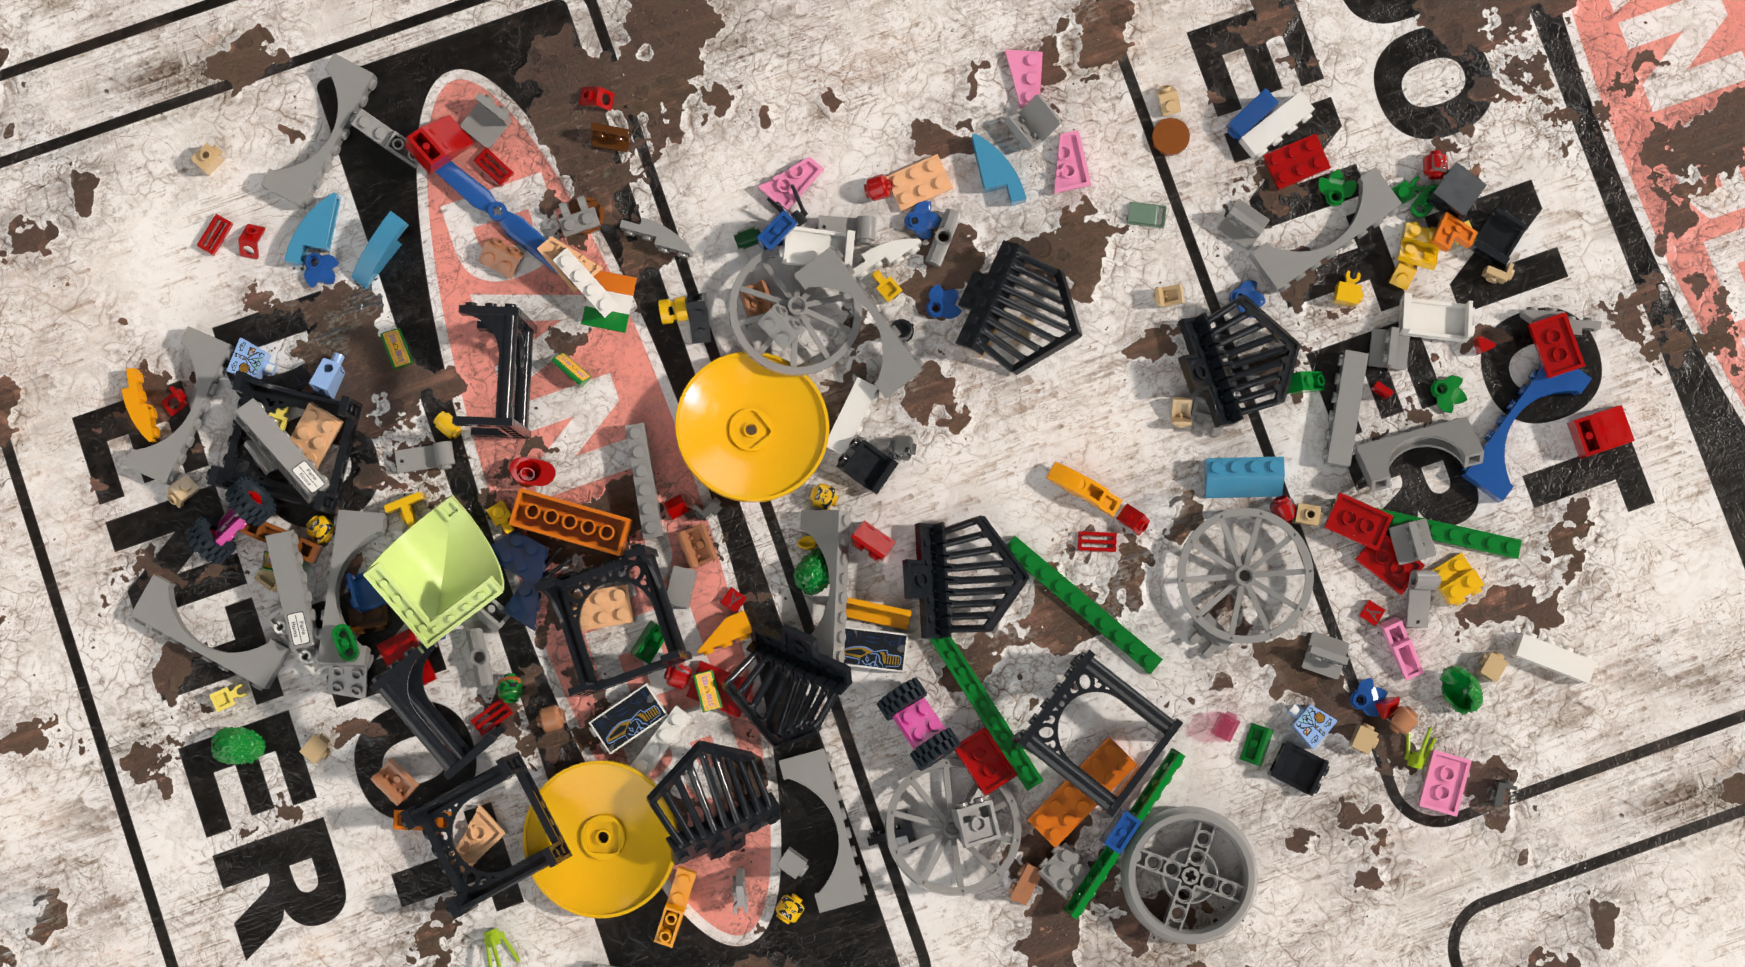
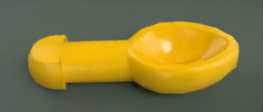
M804 536L797 542L798 547L804 550H811L818 546L812 536Z

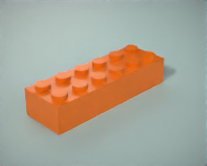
M519 487L508 525L621 557L626 547L633 520Z
M1107 736L1078 767L1111 792L1138 764L1111 737ZM1065 779L1026 819L1056 848L1097 804Z

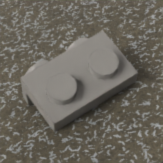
M776 303L757 322L783 350L804 331L801 323L794 319L787 309L779 303Z

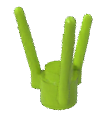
M1432 727L1428 728L1419 752L1413 751L1410 754L1411 731L1406 735V754L1404 759L1408 760V766L1422 770L1436 742L1434 737L1425 751Z
M496 928L483 933L489 967H492L491 947L496 965L501 967L496 945L501 944V939L515 960L520 962L517 953L506 939L504 931L499 932V929Z

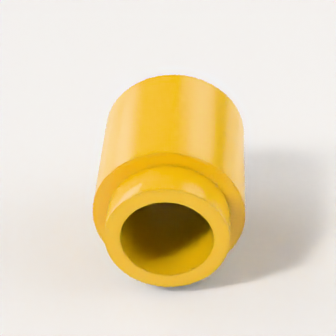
M442 411L433 421L436 425L435 427L449 439L457 438L462 432V426L453 425V416Z

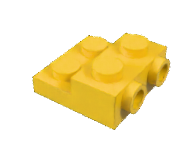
M1407 222L1401 233L1397 260L1434 271L1440 249L1430 242L1436 228H1425L1420 226L1418 222Z
M1462 552L1431 570L1436 571L1441 577V584L1438 590L1448 605L1455 604V606L1462 604L1466 601L1464 597L1469 594L1474 596L1482 591L1480 587L1485 585L1476 570L1472 569Z

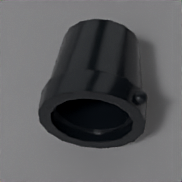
M898 319L891 324V326L895 325L901 333L899 337L903 342H909L914 335L913 323L911 324L906 319Z

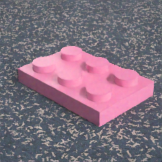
M1432 749L1417 806L1457 817L1472 760Z

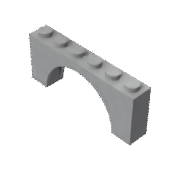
M1467 417L1456 418L1452 421L1437 423L1433 426L1418 428L1414 431L1362 443L1356 446L1355 458L1371 492L1390 488L1391 476L1389 467L1400 454L1410 449L1433 447L1447 451L1455 456L1464 468L1481 464L1484 458V450Z

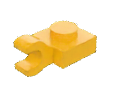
M878 269L872 273L871 276L879 284L876 290L887 303L903 291L891 276L885 279Z
M503 500L486 510L496 527L502 525L506 534L515 531L513 526L508 525L511 512Z

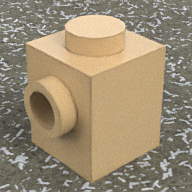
M208 143L190 158L209 176L225 161L221 156L223 152L216 145L212 147Z
M1303 503L1295 504L1297 512L1292 523L1312 527L1319 526V523H1322L1323 512H1321L1320 506Z
M1487 652L1480 657L1478 661L1480 665L1476 673L1491 682H1498L1509 662L1504 660L1505 656L1499 652Z
M1366 723L1363 726L1357 725L1348 746L1369 755L1372 748L1375 749L1378 744L1379 738L1377 736L1379 733L1374 731L1375 728Z
M315 733L299 752L313 764H318L322 759L328 758L332 753L330 749L334 745L330 743L331 739L326 734Z

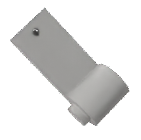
M819 215L818 229L846 233L848 230L855 231L854 241H860L862 245H870L871 242L875 241L876 217L858 216L857 218Z
M452 441L437 442L430 446L394 451L398 474L433 468L448 470L452 469V465H455Z
M1411 571L1408 584L1405 627L1428 628L1431 590H1436L1441 584V577L1436 571Z

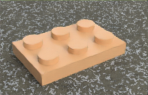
M938 154L886 176L887 179L890 178L892 181L893 189L891 191L901 212L915 207L919 202L928 201L953 190V186Z
M310 402L291 435V441L303 450V455L308 460H312L318 470L344 421Z
M625 584L594 590L586 599L581 611V630L587 631L635 622L629 585ZM579 592L571 594L574 599H581L583 594ZM572 603V605H574L573 610H576L578 605Z

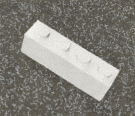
M1300 91L1241 137L1239 143L1252 159L1257 156L1261 158L1268 152L1267 148L1273 144L1275 147L1283 140V135L1286 133L1288 135L1292 134L1298 128L1297 124L1301 121L1306 123L1313 117L1311 113L1315 108Z
M567 247L552 260L604 318L619 305Z
M857 377L831 430L826 449L842 455L848 450L850 441L855 436H860L863 430L861 424L864 419L868 420L872 411L869 408L872 402L876 403L880 395L877 392L878 388L876 385Z
M1526 631L1525 634H1518L1511 656L1578 682L1590 683L1597 661L1591 659L1592 656L1585 653H1580V655L1573 653L1574 649L1567 646L1560 648L1555 646L1556 642L1544 638L1542 641L1537 639V635Z
M676 705L630 766L649 776L693 716L679 705Z

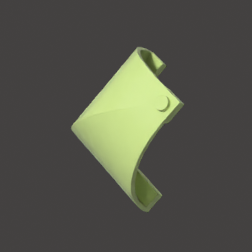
M453 494L397 538L363 574L427 649L504 591L502 570L492 547L476 522Z

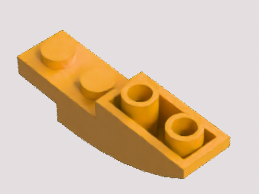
M128 368L126 373L129 388L121 389L127 411L140 433L149 442L159 443L160 430L156 426L155 420L157 419V411L152 405L145 404L147 396L142 387V383H144L143 374L136 368Z
M1056 461L1046 476V479L1073 496L1080 497L1110 517H1114L1123 501L1096 481Z
M678 866L654 942L673 947L693 889L697 871Z

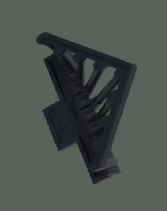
M1003 240L988 274L973 271L961 296L958 306L970 310L955 344L973 350L981 356L986 352L1006 370L1018 375L1078 340L1083 334L1065 273L1029 256L1030 252L1020 244ZM1028 263L1053 275L1056 282L1024 267V265ZM1025 275L1048 287L1053 288L1054 290H1058L1060 296L1046 289H1043L1033 283H1030L1020 278L1019 276ZM1014 287H1023L1053 302H1056L1059 305H1063L1065 311L1055 306H1052L1044 301H1041L1033 296H1030L1022 291H1019ZM1009 297L1021 299L1068 321L1069 326L1009 299ZM1004 308L1019 311L1066 334L1061 337L1054 336L1005 311ZM999 319L1009 321L1050 343L1042 347L1000 323ZM994 330L1001 331L1035 352L1028 356L1022 354L993 333ZM989 340L1019 361L1011 364L989 346Z
M1241 295L1208 317L1206 313H1202L1197 317L1183 318L1178 321L1189 355H1183L1178 358L1180 368L1190 394L1203 392L1215 428L1231 426L1243 420V415L1285 402L1301 345L1249 297ZM1239 305L1245 309L1244 312L1211 328V323ZM1253 316L1259 321L1226 337L1215 339V335L1248 317ZM1263 328L1271 332L1267 336L1234 348L1219 350L1220 347ZM1274 340H1280L1285 344L1236 361L1223 362V359ZM1287 352V355L1280 359L1236 373H1227L1229 370ZM1283 366V369L1240 384H1231L1233 381ZM1279 379L1278 384L1241 396L1235 395L1237 392ZM1275 393L1273 399L1243 408L1239 406L1241 403Z
M981 515L945 527L944 522L936 524L916 523L917 560H902L904 598L919 600L921 638L944 639L952 637L951 633L992 632L1029 580V575L987 518ZM973 525H978L981 529L979 532L945 539V535ZM987 538L992 544L991 546L946 552L947 547ZM990 553H999L1003 559L964 564L947 563V560ZM1002 567L1010 568L1013 574L948 576L949 572ZM1013 582L1011 586L963 589L948 587V585ZM1005 594L1002 599L962 601L949 599V597ZM996 607L993 612H950V609ZM987 619L982 625L951 624V621Z
M755 623L751 627L753 641L746 648L751 653L724 680L722 688L774 749L818 734L838 695H842L852 684L851 667L846 663L839 662L828 655L820 653L818 651L817 638L800 631L796 627L784 624L781 628V633H777L766 626ZM759 656L760 661L737 689L733 682ZM768 661H770L771 667L752 702L749 703L744 697V693ZM780 667L781 676L762 718L756 711ZM791 674L790 689L776 731L774 732L769 727V721L787 679ZM800 680H801V687H800V689H799V692H798V694H797V697H796V700H795V702H794L793 708H792V710H791V707H792V704H793V701H794V698H795V695H796V692H797V689H798V686H799V683H800ZM811 684L810 691H809V693H808V695H807V697H806V700H805V702H804V704H803V706H802V703H803V700H804L805 695H806V693H807L808 687H809V685ZM819 687H821V690H820V692H819V694H818V696H817L815 702L813 703L814 698H815V696H816V694H817V692H818V689H819ZM829 690H830V691H831L830 696L828 697L827 701L825 702V704H824L823 708L821 709L819 715L817 716L816 720L813 722V720H814V718H815V716H816L818 710L820 709V707H821V705H822V703H823V701H824V699H825L827 693H828Z
M701 740L691 747L646 797L650 807L670 835L666 838V841L671 848V859L675 866L706 853L710 860L722 858L725 854L740 850L745 846L746 834L756 832L760 828L768 824L772 825L780 820V805L772 792L768 793L753 752ZM706 754H710L727 803L726 812ZM719 756L722 757L738 799L737 807L735 806ZM698 757L700 758L715 804V817L712 815L694 768L693 762ZM731 759H735V763L738 767L739 773L741 775L744 786L749 796L748 802H746L743 790L741 788L738 776L736 774ZM744 762H748L761 794L758 798ZM686 770L704 813L703 822H701L680 777ZM674 783L692 819L693 826L690 828L669 793L668 789ZM661 797L664 798L679 824L681 832L675 830L658 805L657 801Z

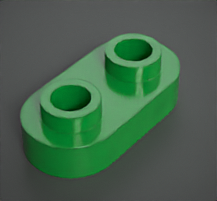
M1431 184L1427 186L1410 206V212L1413 217L1421 219L1431 212L1434 207L1426 202L1429 197V193H1433L1438 185ZM1418 206L1421 207L1422 212H1418L1416 208Z
M345 624L335 626L332 630V638L340 658L346 662H354L360 655V649L352 629ZM342 632H346V636L344 638L340 637V634ZM352 649L353 654L348 656L347 652Z

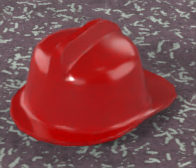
M519 457L510 464L509 472L511 476L522 487L545 486L550 484L556 476L554 466L543 460Z

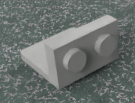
M479 92L475 97L478 104L461 123V128L489 149L511 124L512 119L509 116L510 112L502 105L498 107L494 104L495 100L488 94L484 96Z
M1038 94L1018 113L1010 116L1005 123L1010 131L1020 140L1022 146L1029 151L1039 146L1061 124V120L1043 97Z
M370 654L368 668L329 665L328 692L364 699L367 696L368 670L373 663L374 655Z

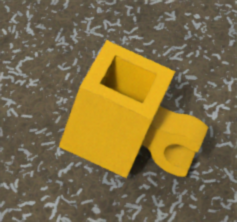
M1350 271L1345 273V282L1339 281L1335 286L1332 303L1356 307L1362 302L1364 292L1361 291L1362 285L1355 284L1360 280V273L1356 274L1355 279L1350 278Z

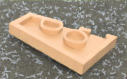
M551 236L537 250L573 292L577 291L578 288L552 261L566 247L592 276L603 269V267Z
M479 805L456 849L462 859L470 866H473L506 832ZM460 866L459 868L462 870V874H464L465 869L463 866Z

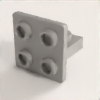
M1238 199L1218 227V231L1244 249L1249 250L1270 220L1241 199Z
M1391 327L1388 330L1373 328L1371 331L1368 366L1406 370L1410 336L1399 335L1400 328Z
M1427 519L1389 528L1399 565L1436 556Z
M1314 631L1311 634L1301 667L1333 679H1339L1343 665L1348 664L1349 657H1346L1350 644Z

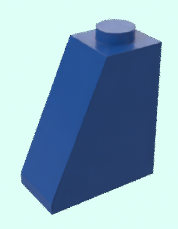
M1265 88L1228 123L1226 127L1228 134L1233 139L1236 138L1239 141L1241 137L1265 119L1279 102Z

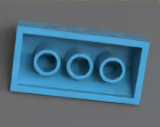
M1284 456L1206 458L1204 460L1205 498L1282 496L1285 477Z

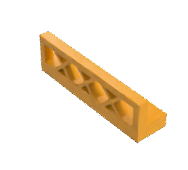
M848 597L846 602L847 618L908 630L911 610Z

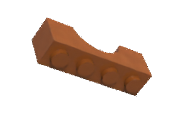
M267 521L261 526H253L252 523H247L240 530L241 533L267 543L265 536L288 531ZM297 535L299 539L298 549L303 556V560L316 564L324 546Z

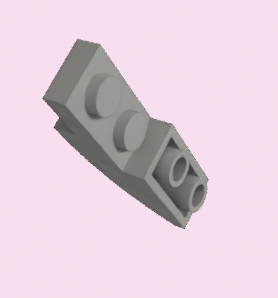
M360 108L350 125L401 160L417 168L419 162L405 147L406 138Z
M643 217L640 224L621 220L620 229L624 231L623 234L632 237L635 234L640 235L642 239L651 242L655 239L654 244L658 251L669 254V251L677 253L676 256L681 258L693 257L694 253L687 243L665 226Z
M1526 307V310L1520 312V317L1530 324L1563 312L1557 311V308H1545L1544 311L1538 310V307ZM1568 316L1575 338L1582 336V331L1596 332L1601 329L1602 321H1595V318L1587 317L1583 318V320H1576V317Z

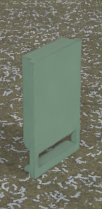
M1129 202L1127 224L1164 228L1167 207ZM1159 207L1163 208L1161 226L1157 225Z

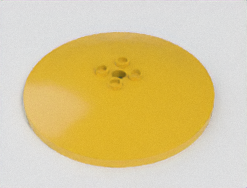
M738 352L710 362L689 381L677 407L675 434L681 457L699 482L725 498L741 502L758 503L784 497L797 490L809 480L821 463L827 448L829 418L821 393L807 375L788 376L775 373L757 364L745 352ZM763 353L762 355L777 364L790 366L789 361L769 353ZM746 427H755L756 433L754 435L747 434Z
M607 760L587 761L562 770L544 784L539 791L573 855L552 868L548 866L531 875L540 890L552 902L580 916L611 918L638 909L659 892L671 874L674 863L671 859V848L666 841V838L670 835L650 807L646 798L657 784L634 767ZM661 797L657 803L678 832L676 819L664 798ZM532 805L528 809L523 827L525 859L552 845ZM600 832L608 834L607 842L600 841Z

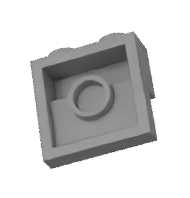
M984 796L973 799L974 803L960 802L955 804L956 808L951 809L955 828L959 829L963 848H969L1001 838L992 799H985Z
M1062 843L1051 850L1053 854L1049 859L1044 858L1038 865L1040 869L1037 873L1064 899H1067L1084 880L1090 868L1068 844Z

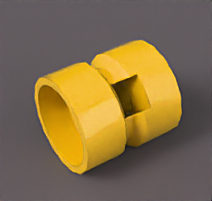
M685 296L675 297L673 301L670 299L658 301L663 325L673 323L674 320L678 322L689 321ZM672 306H674L675 314L673 315L670 314L669 308Z

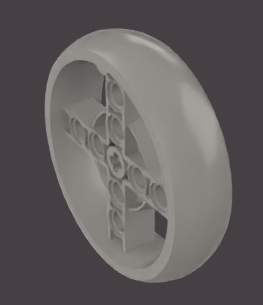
M1183 806L1162 811L1140 826L1139 830L1130 839L1124 852L1121 866V883L1124 897L1131 912L1146 929L1167 941L1194 945L1221 938L1232 931L1244 919L1256 895L1258 870L1250 843L1233 822L1223 815L1206 808ZM1177 822H1196L1189 846L1179 847L1170 852L1167 857L1143 849L1148 840L1160 829ZM1216 829L1231 841L1238 852L1242 865V884L1218 876L1216 862L1208 853ZM1200 833H1205L1207 836L1204 843H1199L1197 840ZM1198 851L1200 859L1193 862L1191 855L1193 852ZM1150 857L1157 858V864L1154 867L1148 866L1147 862ZM1173 863L1176 869L1173 873L1168 874L1166 867L1168 864ZM1137 866L1160 874L1162 887L1170 897L1163 922L1147 909L1140 897L1136 884ZM1192 870L1191 873L1194 877L1187 880L1188 878L1185 876V873H1189ZM1206 877L1212 878V884L1209 887L1203 885V880ZM1228 883L1231 886V890L1229 893L1224 894L1222 886ZM1181 889H1186L1188 892L1187 897L1184 899H1180L1178 896V892ZM1212 893L1235 901L1229 912L1217 922L1199 929H1182L1190 905L1205 901ZM1178 907L1181 909V915L1175 918L1172 916V910Z

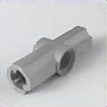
M946 208L925 260L930 265L941 267L962 216L958 211ZM946 234L949 239L946 242H941L938 236Z
M483 627L467 630L466 636L470 650V661L473 664L477 688L495 684ZM479 652L484 654V660L481 663L476 660V655Z

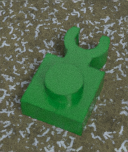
M1419 176L1415 177L1410 184L1405 180L1392 188L1402 205L1416 197L1414 192H1420L1426 187L1425 185L1421 187L1416 186L1415 183L1420 179Z

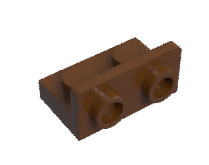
M592 122L590 128L593 134L592 146L628 152L632 136L629 129Z
M388 604L364 613H360L356 608L348 610L351 629L356 635L367 634L369 629H374L375 632L386 630V626L391 625Z

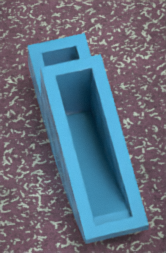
M976 133L972 134L971 140L984 193L1007 188L1011 206L1026 203L1027 198L1024 188L1010 162L990 142Z
M332 193L320 201L301 221L287 248L285 262L304 267L307 249L330 252L341 197L337 193Z
M390 211L362 252L351 278L367 289L402 245L397 240L409 225Z

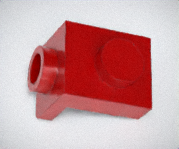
M1128 503L1116 517L1120 523L1133 530L1138 536L1148 528L1150 522L1144 513Z

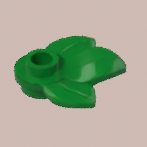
M1339 169L1334 171L1329 179L1320 177L1318 182L1320 192L1325 195L1326 202L1333 207L1341 205L1345 198L1351 197L1357 186L1356 181L1345 182L1344 176ZM1332 195H1337L1338 200H1333Z
M1451 375L1445 380L1434 381L1430 387L1431 394L1437 400V406L1446 413L1453 412V404L1467 401L1465 393L1459 388L1463 381L1461 377ZM1438 386L1442 387V393L1437 391Z

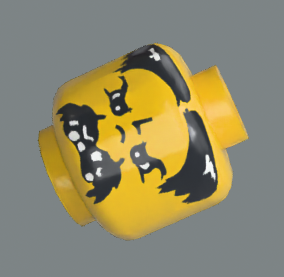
M819 483L817 486L814 485L809 500H812L814 507L829 510L831 506H836L839 496L836 495V488Z
M316 515L306 524V533L317 544L329 543L331 541L335 526L325 516L318 517Z
M792 894V896L784 895L775 908L776 916L787 924L790 922L795 923L804 911V906L801 904L802 899L795 894Z

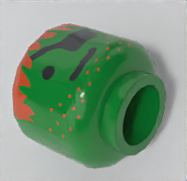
M508 673L498 680V697L504 703L518 702L523 696L522 679L516 677L513 673Z

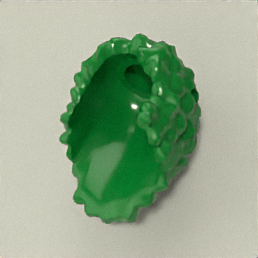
M821 549L811 550V553L803 556L793 575L795 585L802 589L804 594L813 596L827 588L830 582L827 563Z
M1458 665L1444 668L1441 674L1442 677L1439 679L1443 682L1441 686L1443 698L1450 703L1455 712L1462 715L1478 711L1483 703V692L1478 679Z
M224 727L219 729L211 740L213 758L218 762L242 765L247 762L252 764L254 760H258L260 756L264 755L266 748L265 740L262 739V736L255 733L254 730H246L244 727Z

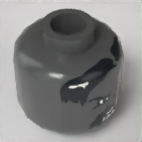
M895 435L893 439H890L889 454H891L893 459L909 461L911 456L916 454L917 444L913 443L911 436Z

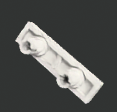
M279 607L265 620L291 649L282 607ZM315 645L292 650L315 678L329 668V665H321L317 662V647Z

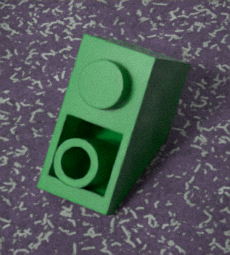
M1300 371L1293 373L1287 395L1324 391L1325 379L1322 371Z

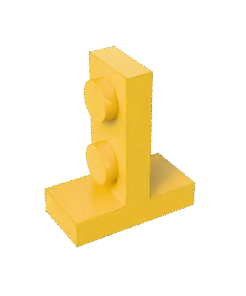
M418 491L384 505V509L388 514L402 510L400 513L401 519L410 528L417 522L412 505L426 499L424 494Z

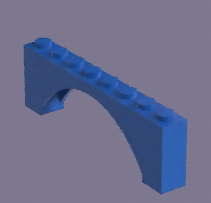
M1542 364L1538 369L1535 368L1528 377L1530 380L1527 385L1523 384L1518 390L1519 396L1516 400L1512 399L1507 405L1508 411L1505 415L1501 414L1496 420L1495 424L1497 426L1495 429L1490 430L1485 435L1484 439L1486 441L1482 445L1484 450L1483 463L1466 468L1463 466V472L1460 476L1497 503L1504 501L1514 487L1510 483L1505 465V443L1513 421L1527 405L1540 397L1560 393H1571L1574 396L1581 394L1592 378L1580 369L1547 379Z

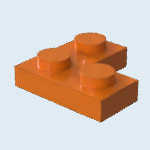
M1446 211L1442 214L1430 243L1445 253L1450 250L1453 241L1468 249L1472 246L1477 231Z

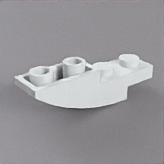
M900 239L876 246L861 254L864 262L854 268L855 273L853 275L856 279L862 280L869 275L868 271L871 269L877 270L885 264V260L889 266L893 264L897 266L905 260L903 257L909 253L910 255L917 253L922 242L920 239Z

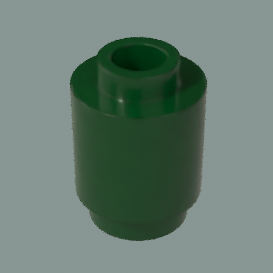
M751 226L733 235L738 249H747L759 244L757 236L761 232L759 228L755 229L754 226Z

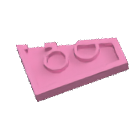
M1005 49L1019 106L1023 108L1035 95H1040L1043 52Z
M1079 130L1060 134L1054 194L1090 187L1091 181Z
M808 157L784 173L773 177V179L765 184L759 185L758 188L775 203L778 201L789 210L796 203L791 184H794L799 197H801L824 171V168L811 157Z

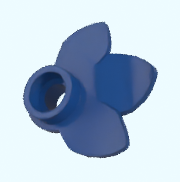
M922 201L916 204L913 211L905 216L904 223L919 238L929 239L932 236L930 229L937 227L942 219L938 214L930 212L931 201ZM913 217L917 219L916 224H913L911 222V219Z
M315 252L307 255L305 259L307 269L304 273L307 284L311 288H314L319 281L325 284H334L335 273L333 268L339 264L337 259L329 254L322 256ZM317 259L318 264L313 266V260Z
M1253 280L1242 282L1240 287L1234 289L1229 296V301L1231 302L1238 295H1246L1259 307L1263 306L1266 302L1264 296L1256 291L1257 282ZM1241 305L1237 307L1240 313L1245 311Z
M939 284L935 285L929 292L930 301L926 306L927 314L933 318L942 316L946 319H953L960 315L962 310L955 305L958 299V290L943 291ZM938 306L939 311L934 312L932 307Z
M1367 678L1362 680L1357 690L1351 694L1350 704L1355 709H1362L1368 716H1380L1375 704L1385 699L1388 692L1382 688L1374 687L1373 679ZM1358 696L1362 697L1360 704L1356 702Z

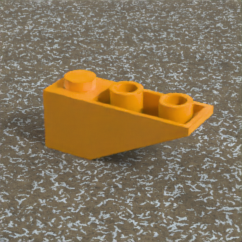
M741 611L726 617L700 647L698 654L703 653L706 656L715 652L714 648L721 646L723 649L733 645L732 641L739 639L741 642L751 638L752 629L746 612Z

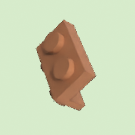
M492 237L484 243L478 262L512 279L520 260L524 258L525 254L520 252L518 248L503 243L501 239Z
M765 280L745 286L770 295V288ZM739 292L747 318L767 313L775 305L773 302Z
M705 523L677 533L678 542L683 548L686 562L691 569L718 559Z
M393 758L389 759L379 772L370 779L397 806L407 800L419 786Z
M1028 862L1020 866L1017 872L1019 876L1015 883L1012 882L1008 889V893H1010L1009 899L1023 905L1028 903L1041 878L1037 873L1039 868Z

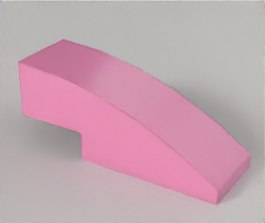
M1396 616L1380 623L1379 626L1404 679L1408 681L1423 674L1424 671L1402 620Z

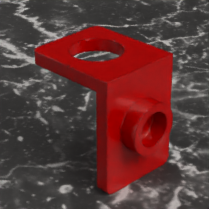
M599 86L583 87L579 105L598 106L611 111L615 93ZM604 94L609 98L607 105H604L602 102Z
M252 224L246 225L238 239L240 256L252 259L259 258L258 242L265 232V227ZM244 246L251 247L254 253L246 252Z
M170 386L169 389L172 394L162 400L161 404L171 416H175L190 403L186 399V393L181 388L178 389ZM173 398L179 401V406L176 409L169 407V401Z

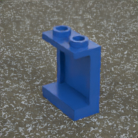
M783 210L757 236L759 246L764 251L767 249L772 251L776 246L783 245L784 238L798 223Z
M364 572L354 576L347 573L345 585L347 590L351 592L350 603L353 609L356 608L360 613H364L388 604L363 576Z
M1120 808L1100 838V841L1118 854H1121L1142 821Z

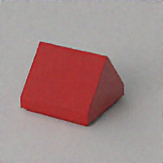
M1478 336L1473 340L1476 355L1496 346V343L1482 336Z
M680 494L663 503L672 520L689 512Z
M1387 697L1375 704L1383 720L1387 719L1398 708L1400 698Z

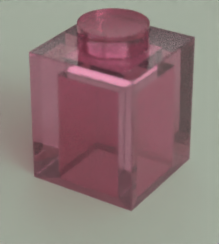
M1229 711L1226 714L1220 712L1210 733L1227 742H1231L1241 721L1236 719L1237 715Z

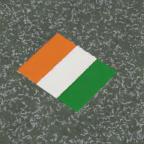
M599 271L593 277L619 305L604 318L586 298L581 324L626 333L637 278Z

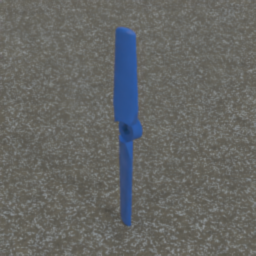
M449 161L435 171L474 208L488 213L493 221L499 222L510 239L558 274L537 250L547 239L523 217L507 211L506 206L502 202L496 201L487 188L452 161ZM495 208H496V209L502 208V209H501L502 214H501V215L497 214V215L495 216V215H494V214H495L494 209H495Z

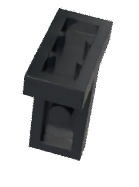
M707 293L688 294L686 307L689 314L692 344L711 342Z
M906 809V810H903V811H900V812H903V813H907V814H908V810H907V809ZM902 819L904 827L901 828L899 824L894 825L895 838L907 835L909 843L916 841L911 821ZM881 830L871 832L870 837H867L869 846L887 841L886 832L882 833Z

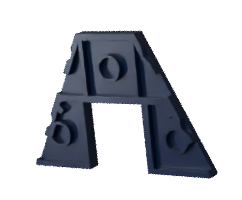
M515 530L491 545L500 566L523 579L503 609V612L536 631L537 611L540 608L539 600L542 593L536 592L534 584L539 583V579L543 578L548 549Z

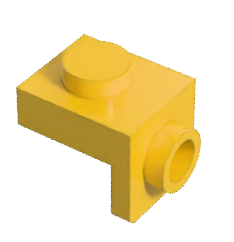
M1398 261V265L1389 283L1407 291L1417 272V266Z

